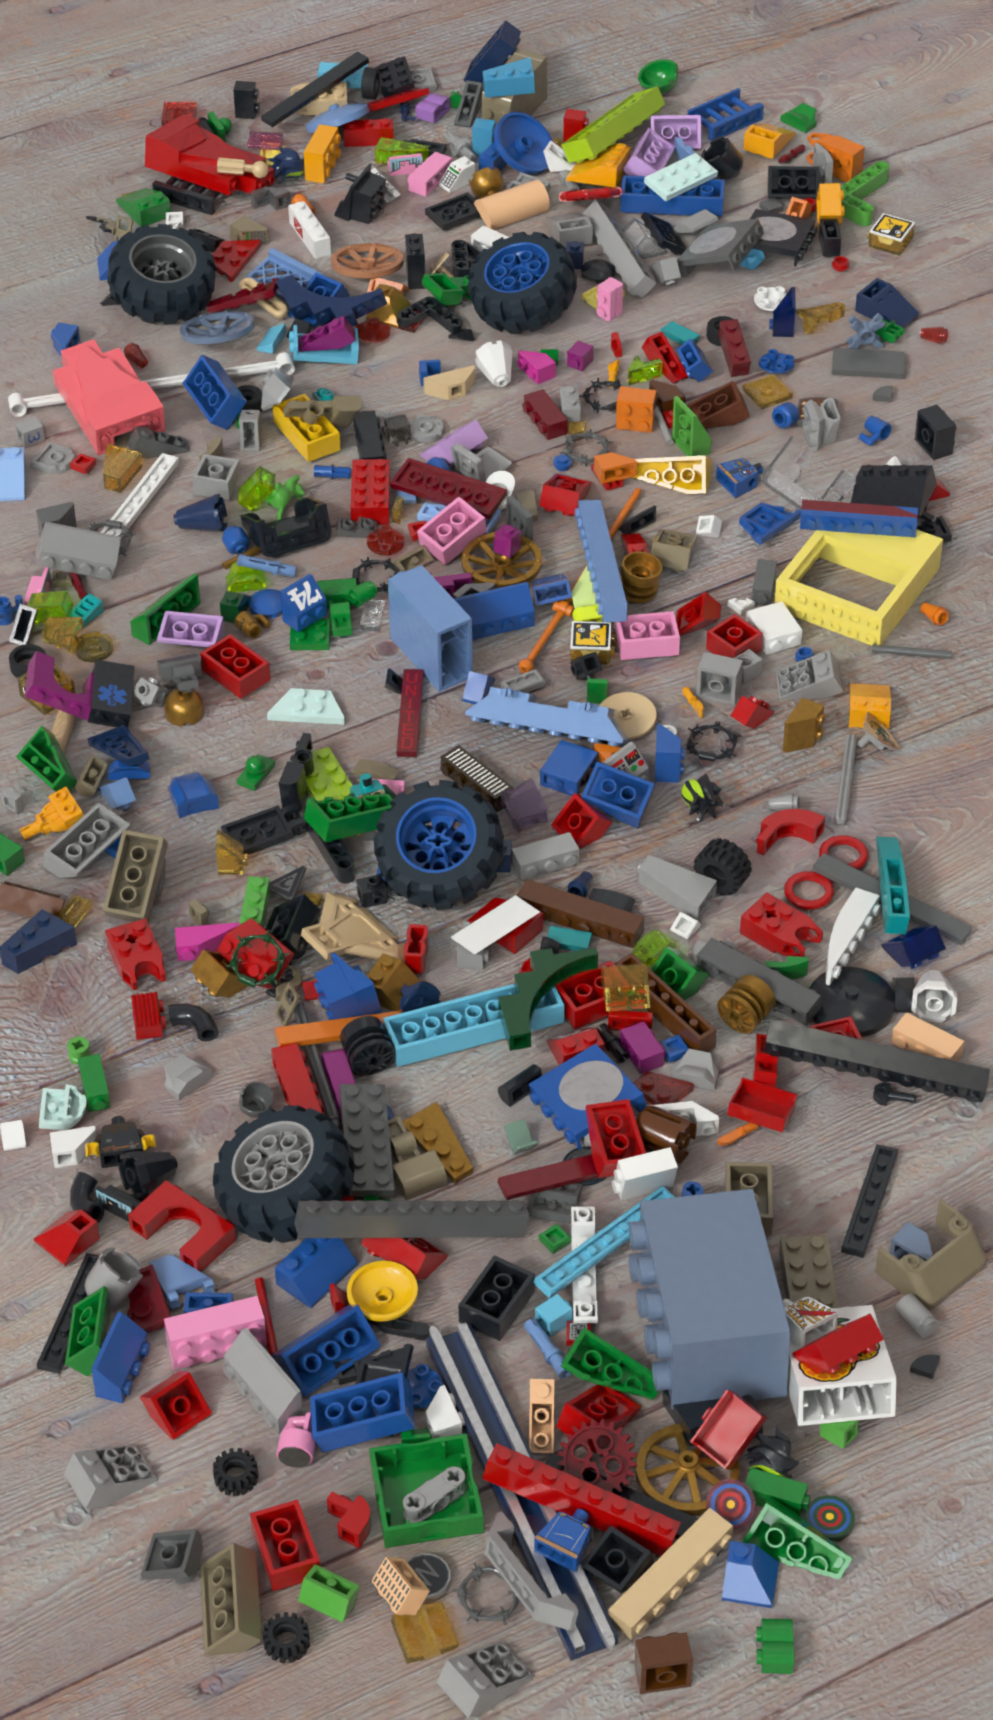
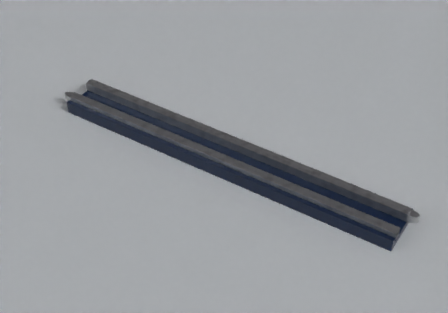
M466 1322L457 1325V1332L441 1336L440 1331L435 1326H430V1337L426 1338V1347L448 1394L452 1393L455 1398L456 1411L461 1412L465 1422L463 1428L483 1471H485L487 1460L496 1443L534 1459L471 1324L467 1325ZM489 1482L502 1512L514 1525L513 1537L534 1581L546 1593L547 1598L566 1593L578 1608V1617L574 1630L569 1631L555 1626L570 1661L605 1648L614 1650L615 1645L618 1644V1634L588 1571L580 1565L578 1571L574 1572L534 1552L535 1536L551 1521L558 1511Z

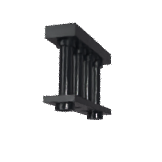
M173 176L166 183L156 180L152 183V189L161 191L170 200V203L209 215L215 213L214 200L221 194L212 190L213 192L209 196L202 193L208 188ZM177 180L184 182L180 187L173 186ZM191 185L198 186L194 192L187 190Z

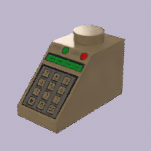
M245 216L229 225L230 239L233 241L261 240V245L270 243L269 228Z

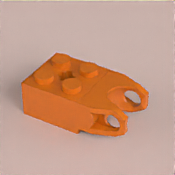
M813 132L808 135L807 140L812 146H814V143H818L831 155L833 159V177L848 182L863 172L864 146L839 135L833 136L828 133ZM814 152L806 156V160L812 166L813 159L811 157H813Z

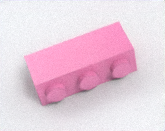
M434 152L408 176L409 191L426 197L439 185L440 180L452 163V157Z

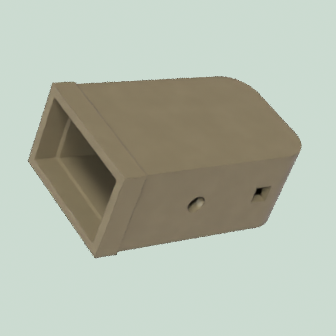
M517 48L505 64L530 57L534 73L535 93L485 98L483 90L482 119L495 120L497 124L503 116L511 112H522L531 116L542 102L547 99V56Z

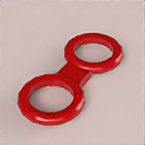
M838 835L830 837L822 843L819 849L820 858L823 853L828 855L829 849L837 845H848L855 848L859 852L860 857L855 862L848 863L847 865L857 870L864 867L869 859L868 849L865 844L851 836ZM803 871L788 878L784 885V895L795 907L804 910H816L823 908L831 902L834 896V886L832 885L834 881L814 871ZM813 881L823 886L825 894L816 900H804L795 895L793 888L799 882Z

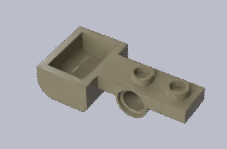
M334 396L332 401L292 400L287 403L283 413L284 417H303L304 421L311 425L316 424L321 416H325L335 428H347L361 409L362 399L361 396Z
M397 1116L389 1119L391 1153L397 1162L392 1165L393 1179L403 1198L407 1201L447 1186V1175L436 1152L431 1150L420 1154L414 1135L411 1131H407L400 1117Z

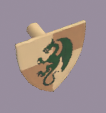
M445 252L436 258L426 274H434L438 271L439 273H446L449 277H454L442 265L449 256V253Z

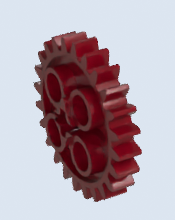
M591 1419V1425L588 1427L582 1421L581 1430L573 1426L575 1434L573 1436L565 1434L569 1440L568 1443L560 1442L565 1451L557 1452V1455L564 1459L557 1462L558 1467H565L562 1470L563 1472L581 1480H584V1474L588 1470H594L597 1472V1478L588 1483L612 1493L615 1489L622 1493L620 1485H630L626 1479L627 1476L635 1477L630 1468L638 1467L637 1463L631 1461V1459L638 1457L635 1452H630L635 1447L634 1443L627 1444L630 1435L621 1436L623 1428L619 1427L615 1431L614 1422H611L606 1427L604 1419L600 1421L599 1425H596L594 1419ZM608 1438L611 1440V1445L607 1449H600L598 1447L599 1440ZM589 1439L593 1440L599 1457H604L601 1459V1464L607 1476L606 1480L602 1479L597 1464L592 1462L594 1461V1456L588 1444ZM579 1447L588 1449L587 1456L582 1459L575 1457V1451ZM609 1462H619V1470L614 1473L607 1470Z

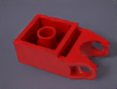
M768 892L741 915L740 934L772 953L778 952L783 956L805 957L806 949L800 941L820 943L823 940V931L809 916ZM810 929L816 932L817 937L814 936ZM794 947L799 950L800 954L795 951Z
M146 918L105 930L107 948L123 982L131 987L133 991L138 990L137 979L143 975H153L161 982L166 981L163 954Z

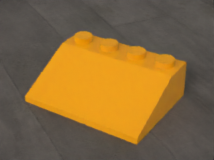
M618 143L607 147V150L599 153L595 159L589 160L586 158L583 162L576 163L567 175L566 181L616 187L625 174V171L622 169L630 157L631 147Z

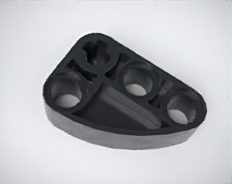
M455 240L451 244L454 277L469 276L473 263H476L480 251L466 241Z

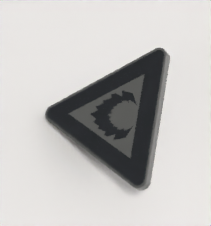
M301 866L271 881L270 891L288 900L294 899L306 872V867Z

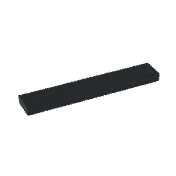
M876 1144L841 1247L842 1253L864 1258L898 1156V1149Z
M86 1253L39 1357L37 1369L57 1374L61 1373L66 1360L73 1305L88 1296L85 1291V1280L99 1255Z

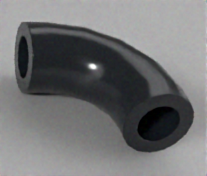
M189 1003L168 1005L172 1026H190L195 1029L198 1039L204 1042L217 1038L219 1034L217 1024L212 1015L206 1010Z
M77 1172L70 1189V1205L73 1211L82 1209L96 1220L98 1224L104 1216L103 1204L93 1200L92 1197L98 1181L84 1172Z

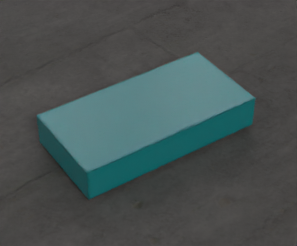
M673 321L661 328V332L663 331L667 338L681 345L690 338L695 343L700 339L699 334Z
M550 926L547 937L560 943V949L578 951L589 949L592 933Z

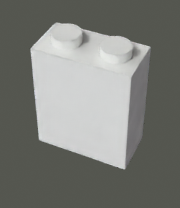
M782 601L746 612V622L763 633L762 650L765 655L801 645L802 629Z
M671 1147L618 1160L616 1170H614L615 1177L612 1180V1187L614 1193L619 1194L621 1201L653 1193L661 1186H664L666 1189L673 1188L678 1166Z

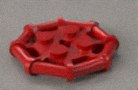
M620 187L563 191L559 194V200L568 202L620 197L623 191Z

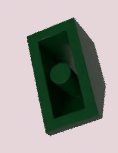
M226 591L220 602V613L223 616V621L234 623L238 614L247 611L251 596Z

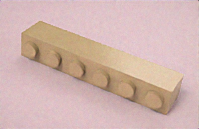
M709 1508L608 1609V1615L612 1624L631 1640L637 1634H643L648 1628L649 1622L654 1617L658 1618L664 1612L666 1605L671 1600H676L688 1583H693L697 1579L700 1570L705 1565H711L722 1548L726 1549L729 1547L730 1541H733V1525Z

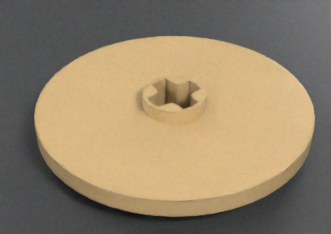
M617 693L606 698L599 705L615 709L613 718L629 740L646 735L656 723L657 715L654 704L647 697L638 693Z

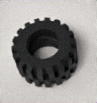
M721 838L712 839L697 855L693 866L696 873L717 880L716 893L724 896L736 893L752 871L751 861L748 860V856L743 852V849L734 842L731 843L729 840H722Z

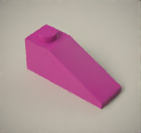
M239 922L175 928L178 961L197 960L203 949L216 952L226 934L239 926Z

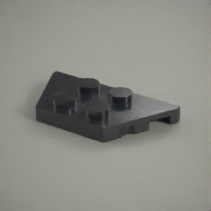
M405 1344L403 1348L394 1351L387 1350L377 1356L371 1355L362 1358L355 1384L401 1372L407 1379L414 1346L412 1344Z

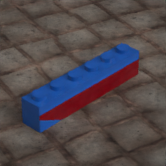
M802 499L800 529L916 538L918 508Z

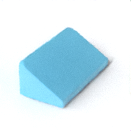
M283 323L269 328L258 345L257 351L273 354L286 335V324Z

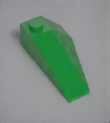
M583 1328L578 1334L560 1365L581 1380L650 1400H654L658 1393L654 1387L651 1370L586 1328Z
M772 1497L766 1502L743 1540V1543L757 1545L775 1560L785 1563V1565L810 1570V1572L839 1580L853 1559L851 1555L803 1518Z

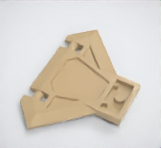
M327 892L320 923L302 928L301 936L326 960L331 959V953H335L338 956L349 953L378 960L382 953L404 962V944H397L398 938L366 908L357 907L359 902L355 898Z

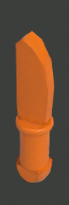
M749 1122L718 1138L717 1144L724 1146L734 1143L751 1131L757 1130L759 1125Z

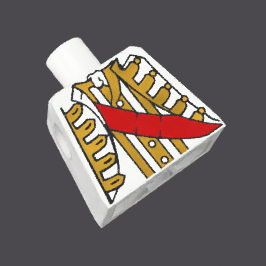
M804 1297L794 1303L789 1299L783 1300L790 1328V1338L799 1348L837 1329L838 1312L810 1297Z

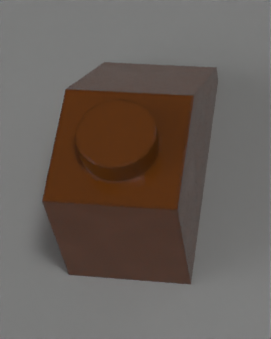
M655 380L649 381V389L656 390V406L660 408L662 415L663 412L674 409L675 396H678L684 403L686 402L684 393L677 386Z

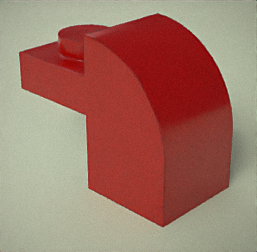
M331 1492L327 1497V1511L329 1514L340 1519L337 1524L338 1538L360 1549L371 1530L370 1507L367 1501L358 1495L352 1502L345 1495Z

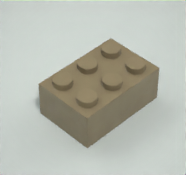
M726 1162L725 1192L753 1189L765 1235H772V1163Z

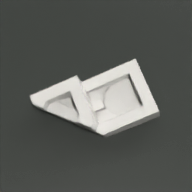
M166 212V224L170 225V228L177 230L180 227L183 228V212Z

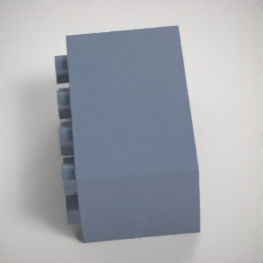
M753 1189L640 1201V1221L629 1222L632 1250H640V1253L629 1254L628 1262L632 1283L639 1282L640 1286H644V1289L636 1290L639 1317H647L648 1322H652L651 1325H644L647 1354H655L656 1359L661 1360L652 1362L655 1390L669 1391L671 1410L675 1404L720 1399L726 1390L734 1391L739 1396L750 1395L754 1400L787 1396L790 1328Z

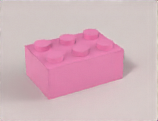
M458 497L422 526L417 533L420 545H425L433 556L444 565H447L464 550L468 543L483 535L487 531L485 517Z
M674 611L627 615L626 621L615 622V637L620 660L679 655L680 636Z

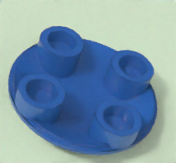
M770 349L768 354L760 357L758 363L767 372L786 373L794 367V356L778 353L777 350Z
M264 589L254 593L249 600L251 613L262 614L271 618L279 617L280 612H282L280 591Z
M419 1364L408 1371L407 1381L412 1387L413 1408L429 1407L439 1387L443 1386L442 1378L426 1364Z

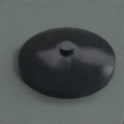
M842 967L838 979L834 978L830 986L826 985V972H824L813 981L809 988L821 995V1009L813 1017L817 1024L851 1016L861 1037H866L884 1029L894 1014L895 995L892 988L881 976L866 969Z

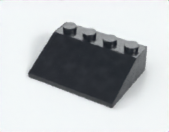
M862 465L856 476L851 503L918 508V518H920L937 485L933 465Z

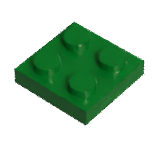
M321 618L299 632L290 627V650H329L330 618Z

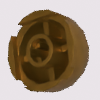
M486 167L472 175L473 179H469V186L474 195L478 198H483L502 191L504 183L498 168L494 167L495 170H491L490 167Z
M175 689L165 699L164 713L167 721L173 725L184 726V723L194 725L204 716V703L199 693L195 690L184 693Z

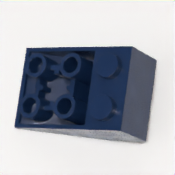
M879 278L872 281L857 293L855 311L871 319L879 313L883 316L884 320L889 322L895 320L896 325L904 328L919 315V312L892 284Z

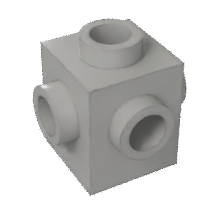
M141 677L135 686L133 696L139 699L138 702L147 707L152 705L161 708L169 689L160 685L161 681L156 678L149 677V679Z

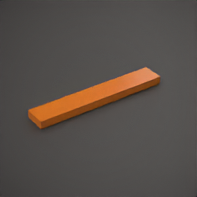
M401 1011L364 1016L377 1017L383 1023V1018L400 1014ZM363 1016L275 1027L274 1033L278 1046L296 1042L298 1046L340 1041L339 1036L342 1029L354 1019Z

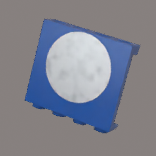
M597 1044L592 1045L529 1083L531 1091L529 1097L535 1106L539 1105L544 1116L547 1119L550 1117L555 1128L558 1131L562 1130L568 1143L574 1144L579 1150L582 1149L580 1139L589 1134L586 1105L629 1099L631 1107H634L639 1113L647 1107L643 1093Z

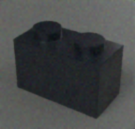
M236 81L233 89L235 118L255 119L256 114L260 111V103H257L259 89H256V82Z
M820 219L819 241L823 257L840 256L841 234L837 219Z

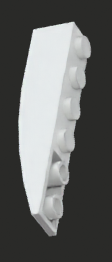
M855 888L841 909L833 926L826 963V985L830 986L834 978L838 979L842 966H846L850 953L853 954L855 952L857 942L863 940L866 928L869 929L872 925L873 917L878 916L881 905L878 904L880 895Z

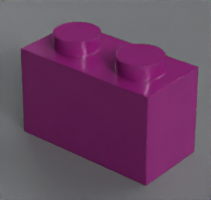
M644 1021L620 1030L621 1045L630 1054L629 1059L640 1075L664 1066L665 1048L661 1043H658L654 1031L651 1028L649 1029Z

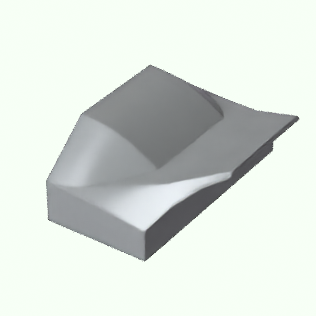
M688 1049L683 1057L675 1062L670 1083L714 1091L719 1070L714 1064L712 1054L710 1052Z
M183 1053L164 1065L166 1072L165 1089L179 1101L213 1077L211 1069Z

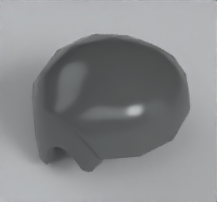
M262 1082L246 1084L239 1098L240 1110L249 1117L259 1118V1113L271 1109L274 1094L270 1087Z

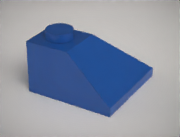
M730 1541L722 1600L772 1608L779 1562L755 1544Z

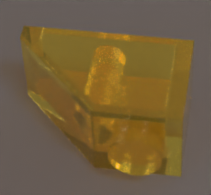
M217 830L216 856L218 875H243L244 866H248V854H244L243 844L223 831Z

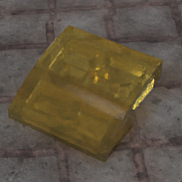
M443 1602L421 1605L416 1615L395 1614L392 1616L391 1623L406 1663L439 1656L459 1646Z

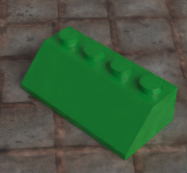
M194 573L181 580L139 615L134 617L130 621L132 636L150 645L157 640L165 611L190 613L199 606L201 601L198 574Z

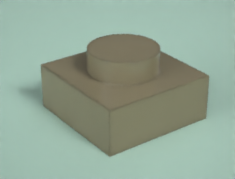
M196 899L188 902L190 918L198 926L209 925V911L204 904L201 905Z

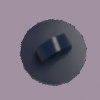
M427 981L418 982L411 986L404 984L400 989L403 993L400 1002L401 1013L441 1002L439 1000V995L441 996L440 991L435 985Z

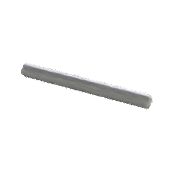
M848 734L845 742L835 822L842 825L847 820L857 743L856 735Z

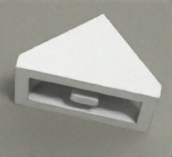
M551 140L543 151L550 172L571 171L576 164V161L569 163L564 150Z

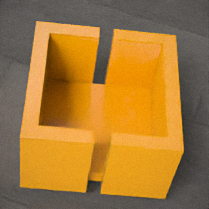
M840 183L819 184L816 197L817 230H819L820 219H837L838 225L842 223V216H844V206H842L844 191L840 190Z

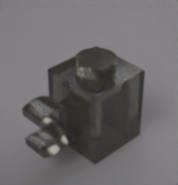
M405 414L385 418L384 426L382 427L384 438L387 437L389 443H394L397 447L399 442L404 441L407 445L408 440H411V425Z

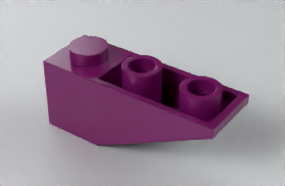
M342 316L324 326L318 327L309 334L301 336L298 339V349L300 352L341 349L356 341L355 330L345 316Z

